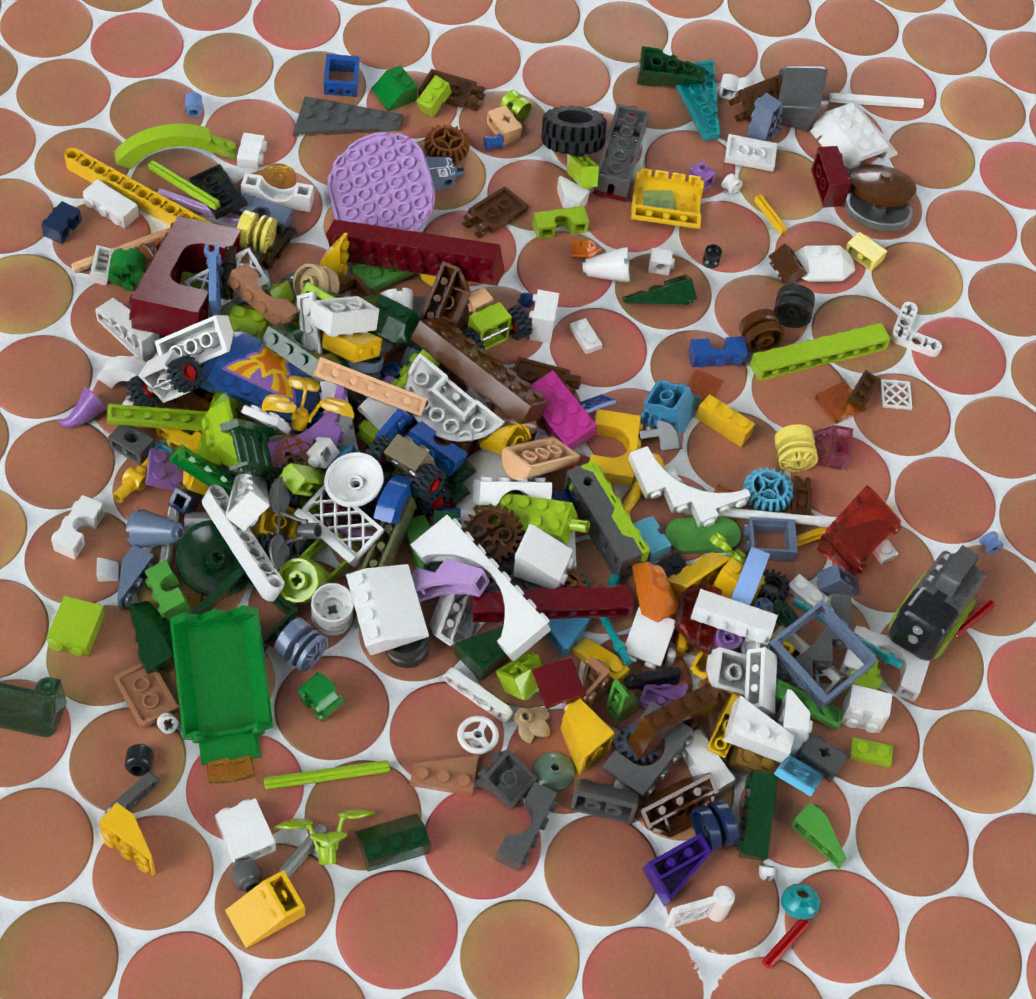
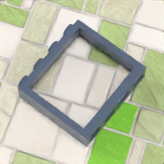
M823 600L773 638L766 647L777 655V662L820 710L874 667L878 661L872 653L873 650L867 648L862 643L860 636L853 633L848 628L846 621L839 618L834 613L832 606L829 607ZM817 615L822 618L864 664L828 695L782 646V643Z

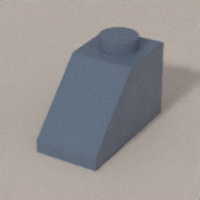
M838 564L817 572V586L829 596L831 594L851 596L860 594L857 577Z

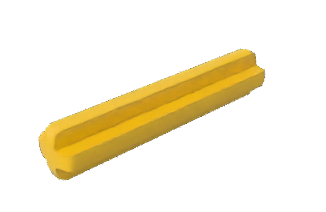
M761 194L755 196L754 202L780 235L785 234L788 228Z

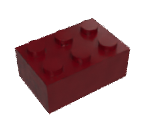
M838 146L818 147L811 172L823 208L843 206L847 198L848 189L851 187V179L848 178L847 167L843 163L842 153L839 152Z

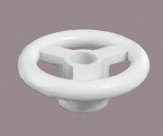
M472 716L460 724L457 737L460 745L466 751L473 754H484L496 746L499 732L495 723L489 718ZM481 722L478 729L473 730V732H464L469 724ZM487 725L493 733L490 743L487 742L484 734Z

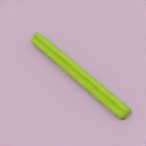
M154 160L148 163L149 170L210 208L217 210L221 204L218 199Z
M388 760L265 777L264 787L266 790L388 773L390 772V764Z

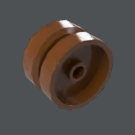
M771 309L753 311L746 315L739 324V330L741 335L744 336L747 349L753 353L771 350L779 345L784 338V331L779 324L776 313Z

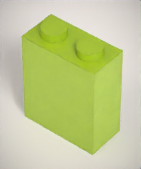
M64 596L46 637L48 646L55 651L63 650L75 656L88 657L105 618L104 606Z

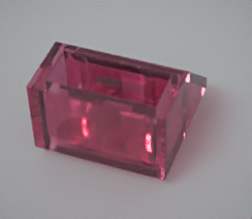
M833 425L814 431V445L818 455V461L815 465L846 471L851 459L853 428Z

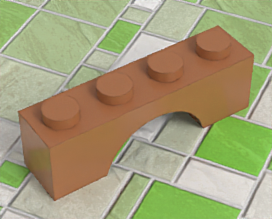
M247 263L232 270L226 284L272 325L294 323L300 310L287 299H277L263 292L258 285L259 274Z

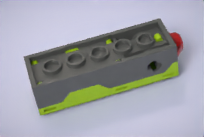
M595 461L581 466L574 465L570 467L566 472L563 489L565 496L569 502L573 503L578 518L589 521L590 527L586 530H588L590 538L611 573L619 575L622 579L632 576V566L634 564L647 562L650 552L647 542L642 540L639 529L631 522L630 514L622 507L620 498L614 494L611 483L606 481L601 467H598Z

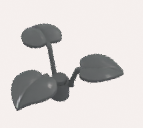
M283 477L277 478L271 486L269 492L270 508L273 513L280 512L281 515L301 522V524L298 525L297 534L294 538L284 540L282 535H275L272 538L269 552L274 569L282 568L284 563L288 561L290 550L287 545L290 542L295 541V548L300 556L322 535L320 523H308V519H301L284 511L289 506L290 496Z

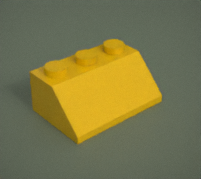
M711 552L706 556H700L693 565L685 566L679 574L670 576L668 579L673 587L678 607L680 608L698 596L700 589L707 590L710 588L730 558L726 555Z

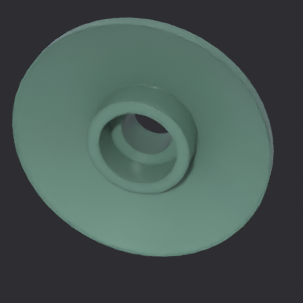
M548 752L537 759L533 773L537 777V783L553 791H561L569 787L573 782L575 768L572 761L564 754ZM551 767H558L559 770L554 771Z

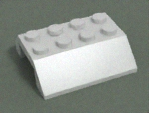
M854 103L825 112L813 124L814 127L810 131L816 140H819L818 142L822 147L838 146L839 152L843 156V163L846 165L849 173H852L855 168L859 167L861 161L880 154L886 160L898 155L896 149L863 110Z

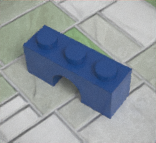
M744 336L726 337L723 349L713 348L710 345L709 338L691 339L688 349L692 367L700 368L745 364L748 354Z
M421 421L409 431L407 436L415 442L414 444L418 446L423 445L428 448L430 456L434 458L435 465L444 470L446 475L450 477L461 468L468 453L453 443L449 446L437 444L434 441L437 432Z

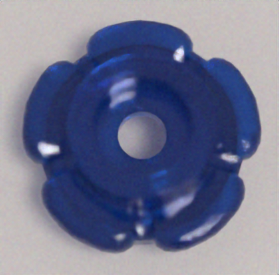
M520 294L518 303L524 308L531 307L535 303L533 301V294Z

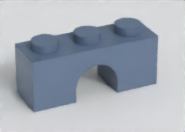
M245 193L243 196L247 200L248 205L235 211L236 215L239 216L245 210L258 213L259 218L263 215L268 216V218H276V234L282 235L293 222V210Z

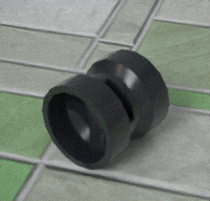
M710 244L705 248L702 260L705 267L713 269L719 265L722 255L720 246Z

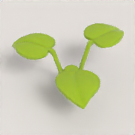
M349 809L339 812L340 821L337 831L314 833L311 825L313 821L302 818L286 820L274 826V830L278 828L308 829L311 834L310 838L313 839L315 851H318L319 864L331 865L336 863V850H338L339 840L347 837V833L341 832L343 822L349 818L355 819L368 815L375 817V812L363 809Z

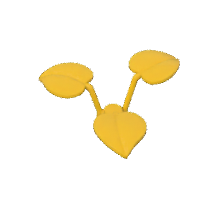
M293 375L288 379L290 386L296 389H303L301 405L297 410L294 402H290L289 398L283 395L270 394L265 397L262 403V411L272 410L292 413L291 427L297 431L306 430L307 423H311L313 416L320 407L354 419L351 405L343 399L328 397L326 401L321 400L309 416L308 410L304 408L307 390L317 392L320 389V383L310 377Z

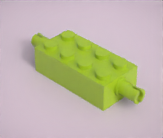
M505 493L498 503L501 506V510L504 506H507L508 512L513 510L514 516L518 515L519 522L523 525L521 529L524 531V535L529 524H532L566 546L572 531L588 533L586 529L590 527L589 521L577 520L578 514L572 502ZM499 519L493 520L491 525H496ZM505 534L502 538L508 539L510 535Z

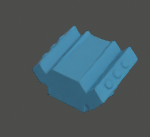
M657 381L643 403L645 408L641 413L640 423L646 427L656 426V429H658L657 421L668 422L674 425L681 435V432L686 431L691 418L695 417L696 408H699L701 404V397L691 393L690 387H687L685 384Z

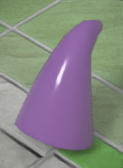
M83 387L77 405L70 416L65 419H58V422L67 428L80 426L107 409L89 388Z

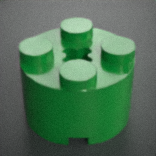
M123 248L115 250L110 259L108 280L117 286L123 287L126 291L134 290L137 283L140 284L142 274L146 273V256L133 248H129V250H123Z
M319 671L297 690L301 696V702L307 708L311 706L314 709L313 714L320 722L327 719L345 703L341 694L339 696L336 695L337 688L323 673L320 674Z

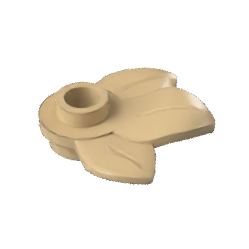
M534 707L530 710L528 708L518 709L514 714V721L519 727L518 734L521 739L530 744L534 736L541 738L549 737L550 727L546 720L550 717V713L541 707ZM522 715H525L528 720L523 719Z

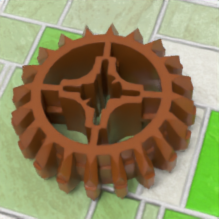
M444 124L442 127L440 125H437L436 128L432 127L431 131H428L424 142V148L428 156L450 157L455 164L466 158L470 149V140L467 133H464L463 129L459 130L458 126L452 127V124L450 126Z

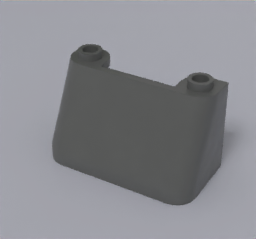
M785 66L784 69H780L778 75L780 74L782 83L777 100L782 102V114L779 115L782 119L781 123L805 132L808 131L821 106L828 73L827 68L822 66Z

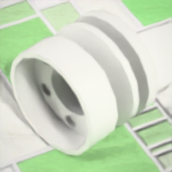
M328 583L319 587L314 592L311 602V616L314 627L323 634L334 636L342 634L350 628L353 622L354 610L351 592L345 586L338 583Z

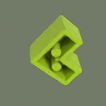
M527 652L514 662L512 661L498 669L496 673L504 692L521 700H528L539 691L532 669L543 665L537 654Z

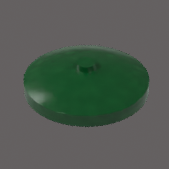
M212 520L202 521L192 526L180 540L176 551V566L180 577L191 590L205 597L212 593L241 566ZM244 579L226 597L240 592L249 582Z

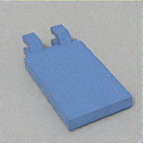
M205 244L204 254L207 257V266L209 267V304L213 316L221 315V254L219 253L218 244H214L215 250L210 252L209 244Z

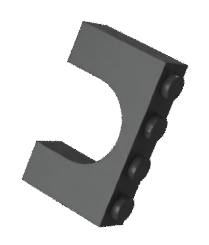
M652 701L640 718L642 719L643 716L661 707ZM682 722L668 732L663 738L665 742L664 754L652 765L640 766L634 764L614 750L602 766L604 772L627 789L639 793L638 797L645 800L647 796L650 797L654 794L659 780L663 781L669 774L668 769L672 763L675 765L680 760L682 750L692 744L694 740L693 729Z

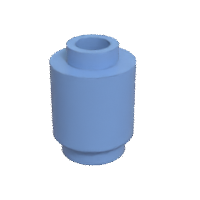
M190 92L185 95V112L191 118H197L202 113V96L197 92Z

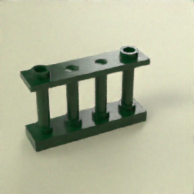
M238 418L220 424L221 432L232 436L238 464L230 466V471L238 472V474L263 477L266 480L275 479L278 474L282 473L283 469L273 467L267 443L269 437L275 436L274 428Z

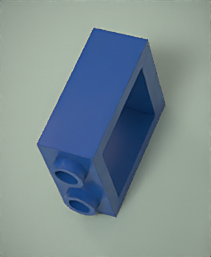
M326 55L325 95L357 97L360 56ZM330 71L354 73V80H329Z

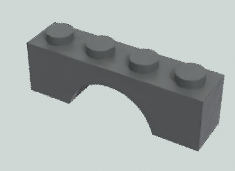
M537 782L533 783L524 803V808L529 813L532 824L523 833L506 835L497 852L496 861L518 872L522 865L526 867L531 857V854H529L531 847L536 848L539 842V831L541 829L545 830L549 822V818H547L549 812L553 813L557 807L556 791Z

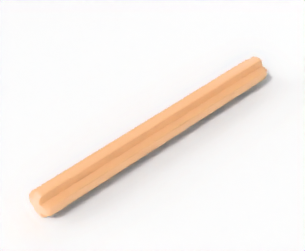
M170 228L157 231L112 249L123 248V250H129V248L139 250L138 246L144 244L146 247L154 245L156 239L165 238V234L170 231ZM98 253V255L109 258V256ZM94 255L72 263L73 271L78 273L91 268Z

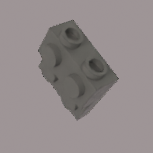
M509 749L502 752L498 750L491 757L493 761L489 767L485 765L478 772L480 777L477 782L491 796L495 795L508 809H511L537 777Z

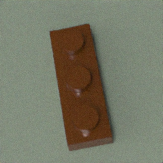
M865 370L846 403L862 411L881 379Z

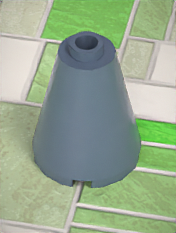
M138 509L137 512L133 511L126 525V532H129L130 538H127L129 544L141 549L177 543L184 536V529L181 523L145 509Z

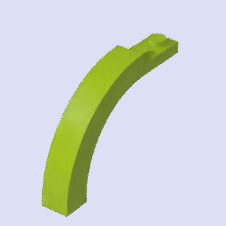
M184 123L165 124L145 129L125 140L114 151L116 165L132 169L145 156L169 147H196L235 160L238 153L235 142L211 135L207 127Z

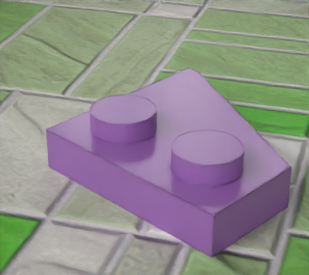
M655 684L645 685L639 699V706L648 708L653 701L662 707L684 696L689 684H682V686H671V684H662L660 686Z

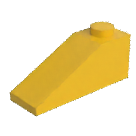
M587 637L571 649L584 664H586V661L591 656L604 663L605 667L610 670L608 678L610 682L607 685L610 690L614 680H618L623 684L624 678L629 674L630 669L615 654Z

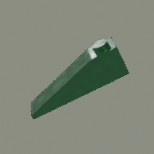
M642 46L637 84L646 86L703 84L705 68L689 61L684 62L676 59L677 56L673 54L669 56L659 48Z

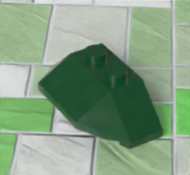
M382 294L368 295L363 298L379 309L377 329L369 331L370 333L394 345L415 343L411 340V337L419 321L422 319L414 310Z

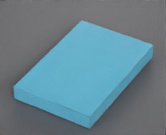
M789 755L774 773V775L810 797L824 777L822 773L792 755Z

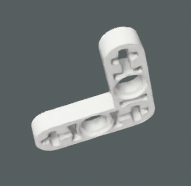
M905 302L893 328L891 340L895 344L927 356H938L942 349V344L936 339L911 330L918 308L912 302ZM907 309L911 310L909 315H906ZM900 321H906L909 325H902ZM899 331H902L901 337L898 336ZM912 340H919L921 344H915Z

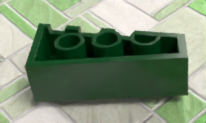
M753 770L746 776L745 796L742 802L743 817H741L739 824L741 838H739L736 847L741 858L763 862L768 859L778 776Z

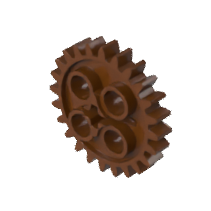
M489 504L488 509H485L482 505V511L479 512L477 509H474L476 515H468L471 520L464 521L467 527H463L461 530L464 533L468 531L474 538L473 543L476 546L480 543L484 550L487 546L493 545L490 551H486L487 554L485 556L488 559L493 558L495 562L499 561L503 565L504 558L510 561L509 555L515 556L514 550L519 548L518 543H521L523 539L520 537L524 535V531L521 529L523 525L519 522L518 515L514 516L513 510L508 512L507 506H504L501 510L499 504L495 508H493L492 504ZM499 519L496 525H491L493 520ZM483 530L481 535L475 536L477 531ZM505 534L510 535L508 539L501 540Z

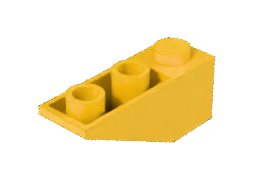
M344 233L326 251L320 261V265L324 266L327 264L328 267L337 273L339 281L343 274L346 275L349 265H347L349 253H347L349 246L347 233Z
M735 694L727 698L706 747L707 750L723 758L726 757L732 745L723 741L732 705L739 698Z

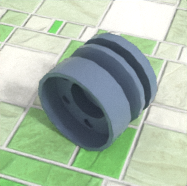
M299 617L291 621L276 640L274 652L285 660L290 659V664L295 667L297 666L299 671L306 672L318 662L325 652L328 638L318 630L312 631V626Z

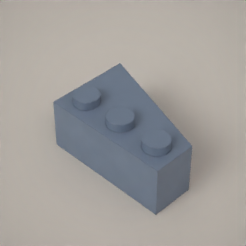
M765 93L762 97H758L754 103L755 109L751 114L752 120L748 126L747 137L770 141L782 128L779 125L782 122V119L779 117L782 114V102Z

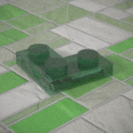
M466 458L460 469L450 477L446 475L444 479V485L451 491L452 496L450 499L455 505L470 494V491L463 482L477 472Z

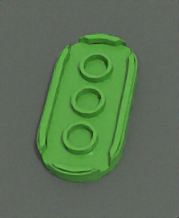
M694 517L678 518L668 524L665 536L672 545L671 547L680 554L725 553L724 550L717 548L709 538L714 533L720 532L726 537V542L733 550L740 542L741 530L733 520L727 517H717L715 524L709 527H698Z

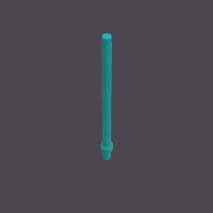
M797 598L792 602V605L804 612L812 608ZM819 615L815 617V619L825 624ZM860 637L862 643L867 648L873 650V654L883 659L884 663L887 665L891 664L898 669L901 668L903 662L895 658L893 653H887Z

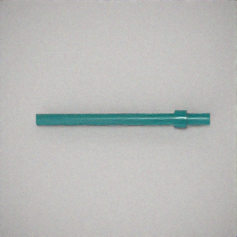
M582 573V578L586 579L587 587H591L587 578ZM600 617L604 628L614 644L613 648L616 654L620 655L625 665H630L632 660L627 653L625 643L620 640L609 618Z

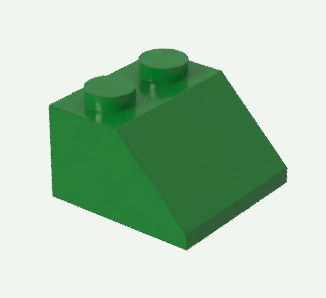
M399 65L386 70L372 87V92L389 112L417 101L418 86L403 67Z

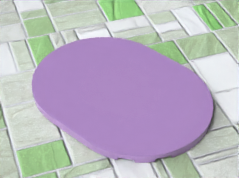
M378 132L364 136L347 147L348 149L337 157L328 176L327 188L334 218L349 222L420 231L433 211L435 188L427 159L418 143L401 133Z

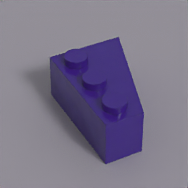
M702 833L653 859L642 868L663 906L672 900L692 874L711 854L712 850Z

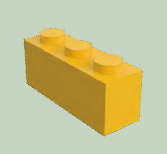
M710 394L699 405L696 419L739 447H742L751 437L755 426L754 422Z

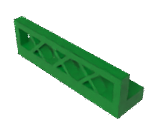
M181 445L169 457V462L209 487L211 485L221 486L230 497L235 479L233 476L184 445Z

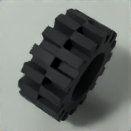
M769 569L763 572L765 584L775 585L778 588V592L771 593L762 585L757 598H767L773 603V607L775 604L779 606L785 601L789 593L790 582L785 580V575L780 576V571L775 573V570L772 569L769 573Z

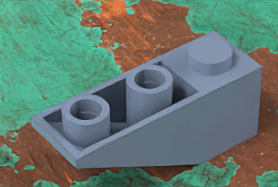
M135 545L130 548L122 559L117 598L120 610H123L126 605L131 603L134 593L144 585L147 577L145 570L156 565L153 554Z

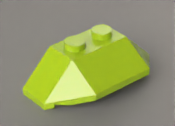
M222 393L202 419V428L206 431V445L209 447L211 455L230 467L238 464L232 436L221 432L220 424L233 420L227 393Z

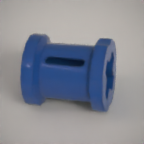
M501 133L497 134V136H484L483 138L486 151L492 148L499 147L502 149L504 147Z

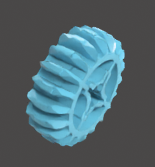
M760 467L757 471L753 470L751 474H748L743 483V490L748 489L751 495L748 499V506H754V510L759 509L761 511L778 513L780 510L783 512L790 505L793 498L794 487L791 486L792 481L787 480L788 475L782 476V470L776 472L775 467L772 470H769L768 467L764 470Z

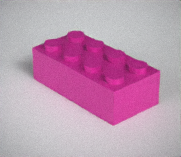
M551 371L530 386L534 390L543 393L545 398L550 401L540 420L552 436L556 437L566 446L575 450L598 434L596 423L554 371Z

